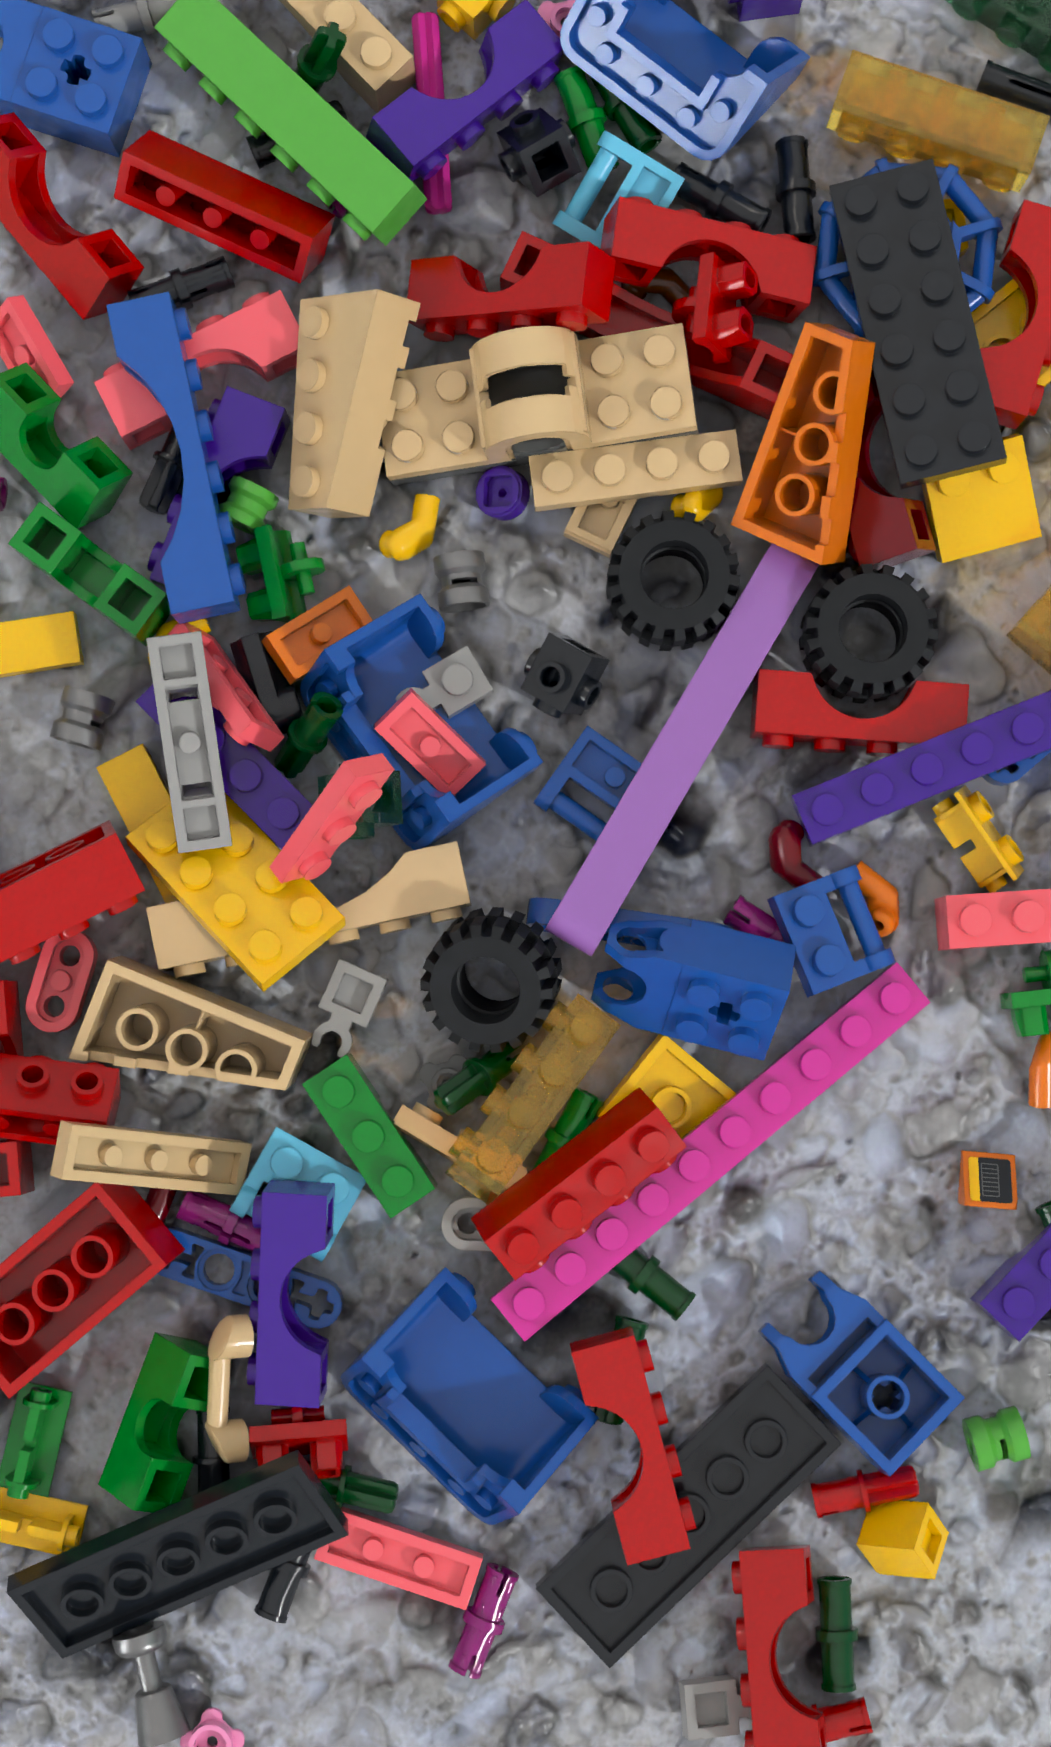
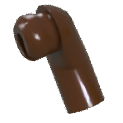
M666 266L656 274L647 288L621 283V288L641 299H644L647 293L660 294L672 307L676 300L689 297L690 287L673 269Z

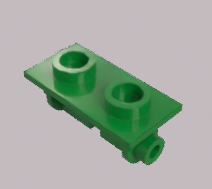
M33 1382L27 1383L18 1391L0 1467V1487L8 1488L7 1496L16 1499H28L30 1493L49 1497L73 1391Z

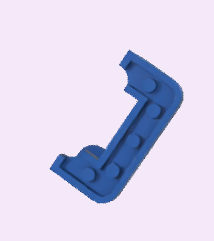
M575 0L560 31V44L564 54L575 65L690 154L701 160L708 161L715 160L726 154L798 78L810 59L808 54L783 37H770L763 40L754 48L747 59L671 0Z
M421 594L414 596L325 648L300 685L301 696L306 707L317 692L330 693L341 702L343 714L336 721L333 728H331L327 737L344 761L383 753L395 769L382 786V795L375 803L400 838L413 850L429 847L526 778L543 763V760L537 754L534 742L527 734L509 727L496 733L475 704L450 719L441 706L435 711L486 762V766L454 796L451 791L447 793L438 791L374 729V724L397 702L395 698L401 691L410 687L423 689L429 685L422 671L442 660L437 652L444 643L445 623L439 612L430 607Z
M445 1267L341 1374L340 1378L342 1384L353 1398L471 1514L486 1524L496 1525L521 1513L599 1417L589 1408L590 1406H585L582 1392L578 1388L570 1384L565 1385V1387L557 1384L546 1387L472 1315L477 1309V1303L474 1298L476 1291L473 1285L462 1275L455 1272L451 1273Z

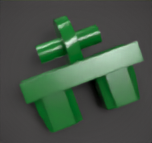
M267 524L254 528L255 538L236 547L237 559L243 574L252 576L263 572L266 586L265 589L247 594L246 602L249 617L260 622L280 621L288 623L307 611L304 596L315 593L312 577L326 570L324 559L318 557L308 558L305 542L293 543L290 531L273 530L272 526Z
M1051 949L1040 952L1039 966L1023 967L1022 969L1024 983L1041 981L1043 989L1000 994L1001 1008L1011 1009V1017L1017 1037L1049 1034L1046 1005H1051Z

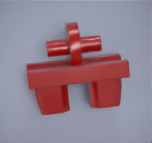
M715 252L702 254L699 261L697 286L690 287L689 297L680 298L673 303V321L677 324L683 323L687 339L693 340L696 344L711 350L713 354L712 360L716 364L731 361L732 346L753 340L754 323L752 315L744 306L736 307V300L751 297L757 293V273L746 261L725 264Z
M320 1405L319 1409L303 1407L272 1409V1425L249 1427L251 1453L253 1459H257L258 1467L298 1449L302 1455L310 1454L311 1468L319 1479L340 1477L343 1451H348L346 1419L325 1420L324 1405Z

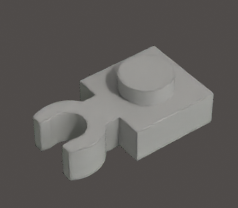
M467 645L422 671L424 678L429 684L423 689L410 687L434 710L442 706L449 719L494 693L492 686ZM406 688L403 691H401L395 698L396 701H398L410 688Z
M339 959L318 1006L332 1014L328 1022L320 1024L315 1029L312 1035V1045L320 1047L325 1034L334 1031L342 1039L337 1056L342 1058L349 1054L353 1046V1036L350 1031L353 1023L368 1028L388 980Z
M730 1674L679 1681L683 1737L688 1741L740 1735L739 1718L747 1717L752 1721L751 1708L743 1707L740 1689L737 1690L736 1679Z

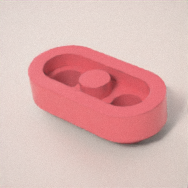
M81 932L65 940H61L57 934L47 939L42 947L25 1005L28 1019L39 1030L44 1032L68 1030L78 1021L98 958L95 943L85 933ZM71 946L76 947L80 953L79 961L73 966L67 965L63 959L65 950ZM55 996L60 997L64 1002V1010L59 1016H53L48 1010V1003Z

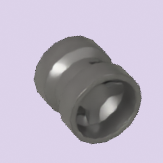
M461 550L444 553L433 558L435 576L441 580L442 589L437 594L440 612H469L483 609L490 605L488 587L482 584L481 576L486 570L484 552Z
M64 686L60 699L63 706V714L61 718L53 722L49 736L79 747L101 751L105 736L100 728L104 720L111 716L115 701L87 690Z

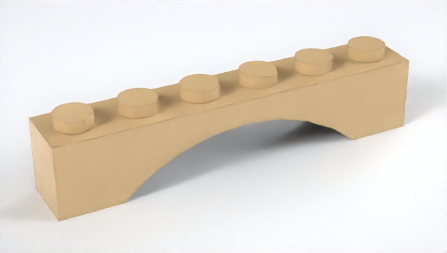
M279 0L312 38L319 26L327 27L329 22L339 24V31L346 35L347 42L337 59V70L343 79L376 113L416 83L413 55L359 0Z
M454 841L405 852L393 868L366 892L336 907L345 917V926L328 939L329 945L359 940L358 930L379 926L381 934L412 928L410 919L430 915L432 923H440L463 917L461 908L472 905L458 842ZM180 901L146 908L158 970H173L175 979L205 973L204 963L225 959L227 968L239 966Z

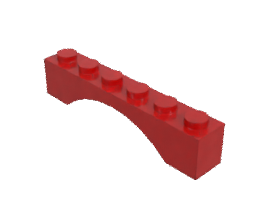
M522 231L500 276V291L511 287L521 280L535 263L542 247L553 244ZM613 283L609 323L587 324L586 330L576 332L588 338H596L677 323L673 321L671 312L661 309ZM686 338L693 386L765 419H770L793 357L792 353L761 339L753 338L751 341L732 346L730 362L716 364L712 360L713 354L711 350Z

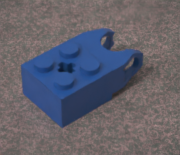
M0 0V38L3 39V45L0 49V115L14 112L29 129L119 158L152 66L143 39L26 0Z
M692 919L690 927L666 920H627L610 925L604 951L623 967L597 973L591 1000L605 1012L638 1029L676 1038L688 1043L731 1052L739 1056L765 1060L790 993L796 945ZM621 936L636 937L643 942L645 950H627L618 943L617 939ZM609 984H618L633 994L628 999L617 1000L609 997L604 992L603 987Z
M820 1270L816 1271L808 1280L818 1290L820 1298L827 1308L829 1320L823 1336L814 1343L804 1345L799 1344L788 1336L782 1335L770 1323H765L758 1332L773 1347L784 1375L879 1472L891 1476L965 1397L887 1319H884L866 1299L839 1288ZM890 1384L893 1388V1391L888 1394L893 1399L890 1407L874 1406L872 1399L875 1396L872 1393L876 1385L885 1387Z

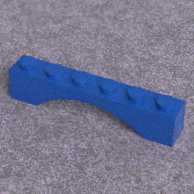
M169 292L108 304L106 307L117 357L126 372L144 385L165 409L172 422L181 451L184 478L181 511L173 538L160 562L171 615L179 624L241 611L238 595L247 593L240 563L231 564L227 544L236 542L229 511L220 513L216 493L224 492L225 487L218 460L209 461L205 442L214 441V435L207 409L198 410L195 391L203 390V383L197 359L187 358L184 341L193 339L186 308L177 309Z

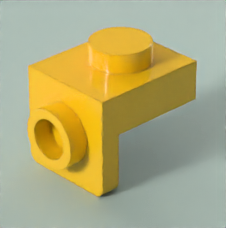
M436 0L437 13L442 21L455 32H460L462 29L473 40H476L492 21H498L511 11L516 1Z

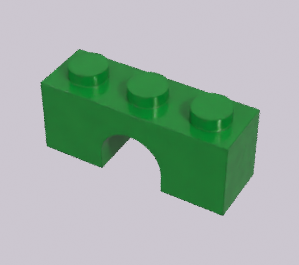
M23 363L0 373V452L67 522L79 529L110 513L133 472L98 436L71 449L65 447L58 438L54 427V414L62 399L27 363Z
M40 501L8 543L24 559L144 646H147L146 638L154 637L158 629L171 614L167 593L127 564H122L89 540L80 530Z
M346 1054L302 1084L390 1219L437 1187L438 1183L410 1141H407L394 1125L379 1099V1094L352 1054Z
M157 1332L153 1336L98 1483L99 1486L131 1510L154 1513L179 1502L183 1495L194 1464L185 1459L178 1449V1426L182 1416L188 1409L207 1412L208 1347L197 1340Z

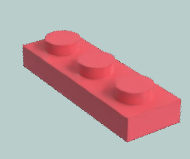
M177 623L167 635L201 631L212 707L219 710L226 719V722L223 724L226 732L243 746L252 743L271 752L285 737L214 636L189 623Z
M383 753L343 761L270 865V869L280 883L300 878L312 880L322 875L331 866L332 860L330 858L340 844L348 840L357 829L355 823L363 812L381 797L382 786L395 770Z
M346 1507L340 1508L348 1519L349 1535L318 1548L314 1557L315 1560L463 1610L467 1609L483 1560V1553Z

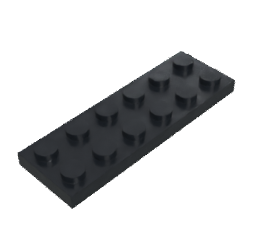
M933 158L830 185V199L863 336L865 339L875 342L872 373L900 489L1006 464L1007 455Z
M765 1363L676 1448L683 1476L672 1478L677 1498L688 1496L697 1528L686 1531L691 1549L627 1566L612 1510L536 1583V1590L598 1657L611 1668L842 1443L776 1372Z
M297 1449L8 1576L6 1593L63 1659L348 1536V1519Z

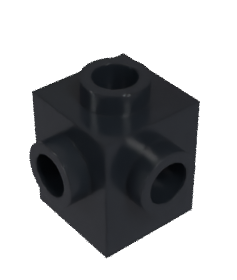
M541 107L517 114L511 119L509 126L496 132L504 150L498 154V158L506 175L511 182L519 180L536 197L582 172L572 149L576 146V143L568 125L562 118L555 120Z
M549 632L542 647L537 648L528 658L524 668L526 678L520 689L535 697L532 703L534 707L552 717L560 719L562 713L582 715L583 711L588 710L597 700L602 688V683L599 680L610 660L569 636Z

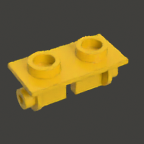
M964 785L954 793V796L959 801L958 803L954 804L950 797H947L932 807V810L937 815L933 820L953 849L969 839L976 846L961 856L960 859L977 882L979 888L985 886L989 893L996 892L1008 883L1003 874L1008 873L1014 882L1024 872L1023 867L1020 865V862L1024 861L1020 848L1008 834L1001 837L990 821L995 816L994 812L979 791L971 793L968 787Z
M0 1487L1 1543L55 1555L80 1545L89 1505L30 1493L28 1499H16L7 1496L8 1488Z

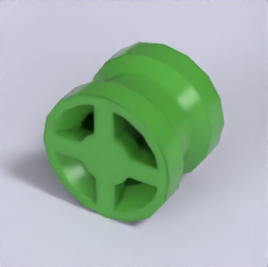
M232 476L228 484L230 494L226 502L219 504L220 513L229 511L233 527L255 536L254 528L265 525L264 519L267 512L276 508L279 498L266 488L239 476Z

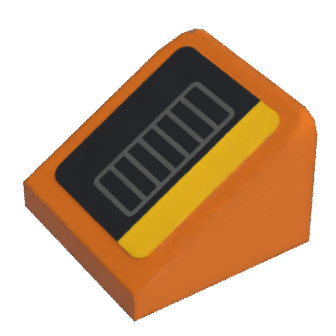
M961 1150L958 1203L973 1207L1017 1210L1015 1155Z

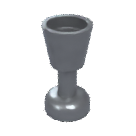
M163 1621L147 1622L112 1638L113 1647L118 1656L125 1659L134 1658L141 1690L135 1694L138 1746L154 1747L171 1742L184 1736L191 1729L172 1685L168 1682L162 1683L155 1651L161 1648L167 1639V1631Z

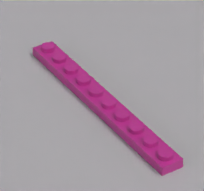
M898 962L891 964L733 1097L686 1134L682 1140L687 1147L677 1154L675 1162L669 1168L660 1173L650 1175L635 1187L631 1197L624 1203L609 1207L592 1221L590 1228L583 1235L564 1242L550 1253L546 1263L538 1270L525 1273L516 1281L512 1279L490 1297L491 1301L524 1342L931 1002Z

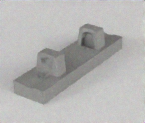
M201 631L146 638L178 853L232 846ZM180 697H197L196 699L171 702V700Z

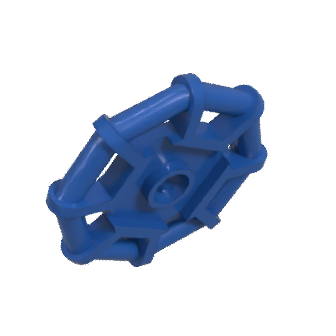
M884 157L875 160V166L862 177L909 164L888 162L887 158ZM951 163L948 167L935 166L942 197L944 198L947 194L971 223L958 227L954 220L952 223L948 219L958 262L961 243L972 239L976 240L972 276L961 271L970 310L973 312L983 303L989 304L995 295V291L992 289L998 233L1003 230L1000 217L992 216L958 174L959 167ZM824 201L818 210L821 216L812 286L819 287L855 331L854 334L864 338L855 298L840 280L848 277L849 273L846 261L837 263L840 236L831 201Z

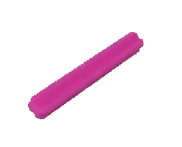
M418 12L411 18L416 90L434 98L445 99L439 17L434 12ZM449 154L445 156L447 158L445 165L430 179L423 180L424 195L427 198L425 210L428 214H446L452 210Z

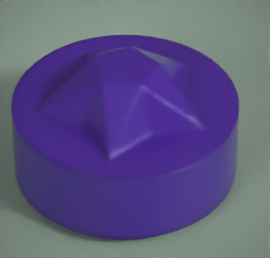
M496 466L487 470L479 479L476 487V501L479 508L488 516L502 521L518 517L525 510L530 498V488L526 478L521 473L507 466Z

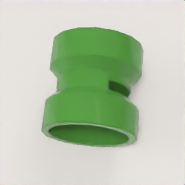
M1015 1406L998 1409L995 1416L986 1419L979 1415L962 1419L966 1445L973 1465L978 1472L994 1468L997 1461L1009 1459L1015 1463L1030 1459L1031 1450L1028 1436L1020 1413Z

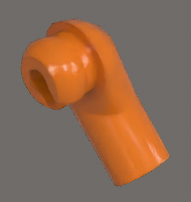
M860 860L856 864L862 877L858 884L862 894L865 896V901L880 937H886L895 931L899 924L898 891L894 885Z
M1049 1031V1034L1041 1035L1038 1038L1029 1067L1028 1104L1035 1108H1051V1031Z

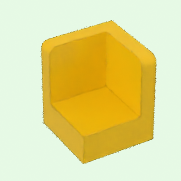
M900 1500L870 1506L871 1512L866 1513L856 1545L874 1570L883 1575L935 1580L949 1532L928 1502Z

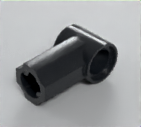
M272 631L257 632L241 637L230 644L237 670L282 734H286L292 721L300 718L303 715V711L294 685L288 683L261 642Z

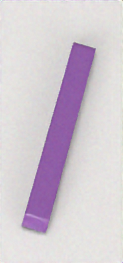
M771 543L545 928L546 931L587 955H593L817 570L818 563Z

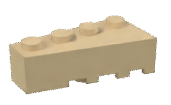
M379 289L300 299L288 510L331 519L370 516L385 449L379 443L384 427L388 421H393L397 401L390 400L397 368L405 369L410 348L403 346L408 322H416L421 303Z
M121 955L106 961L68 1059L111 1063L114 1066L134 1069L139 1067L166 1071L168 1074L207 1077L217 1081L286 1091L296 1082L310 1047L313 1033L179 978L175 979L174 976Z

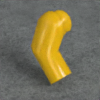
M723 488L686 492L685 495L677 494L672 499L670 506L671 510H674V517L683 518L685 511L696 514L694 521H702L721 503Z
M428 494L415 495L411 521L394 530L383 532L379 539V549L386 558H394L397 561L409 560L430 547L434 540L440 498Z

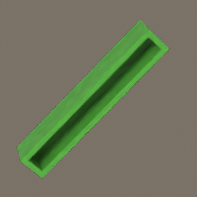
M177 0L155 25L154 28L168 41L162 50L185 72L192 65L204 76L198 84L220 105L227 98L240 109L234 118L256 139L263 132L266 133L276 143L270 152L292 173L301 166L312 177L306 186L328 207L337 200L348 211L342 220L365 242L373 234L381 243L387 246L427 200L420 189L218 0Z

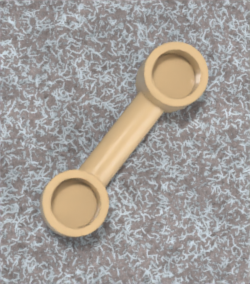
M235 1314L224 1317L214 1329L208 1345L209 1371L205 1429L216 1452L227 1464L245 1462L249 1455V1433L245 1421L242 1418L228 1419L231 1359L250 1357L253 1351V1326L247 1314Z

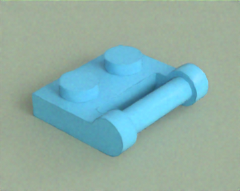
M604 130L597 142V145L601 148L565 212L559 210L552 224L582 242L589 241L599 249L601 248L604 219L619 196L625 198L632 196L649 199L654 205L669 208L685 180L679 174ZM619 158L632 167L596 230H593L582 222Z
M275 1127L236 1195L229 1211L241 1218L245 1214L252 1217L254 1199L264 1181L266 1183H269L271 1180L335 1183L333 1237L325 1250L309 1255L322 1262L366 1181L359 1172L282 1129Z

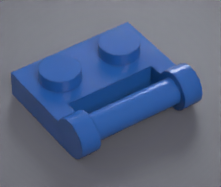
M587 725L540 791L533 804L545 812L551 809L597 841L607 823L561 792L570 779L615 810L642 763Z
M857 865L844 868L767 900L784 942L796 945L794 967L807 998L896 963L891 947L888 949L884 947L858 884L862 877ZM837 889L865 954V958L855 962L827 896V893Z

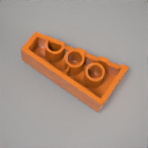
M805 321L732 519V526L820 565L845 562L875 342L830 324Z

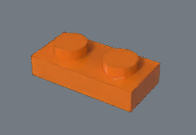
M350 585L269 633L261 642L291 685L306 676L325 648L373 620Z

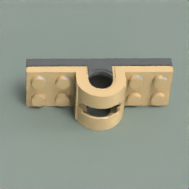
M683 323L578 340L574 331L557 326L521 327L489 335L477 341L469 349L470 359L397 371L390 400L397 401L393 421H388L382 431L381 438L382 446L385 449L386 477L394 486L483 472L496 466L514 467L529 464L528 456L699 434Z

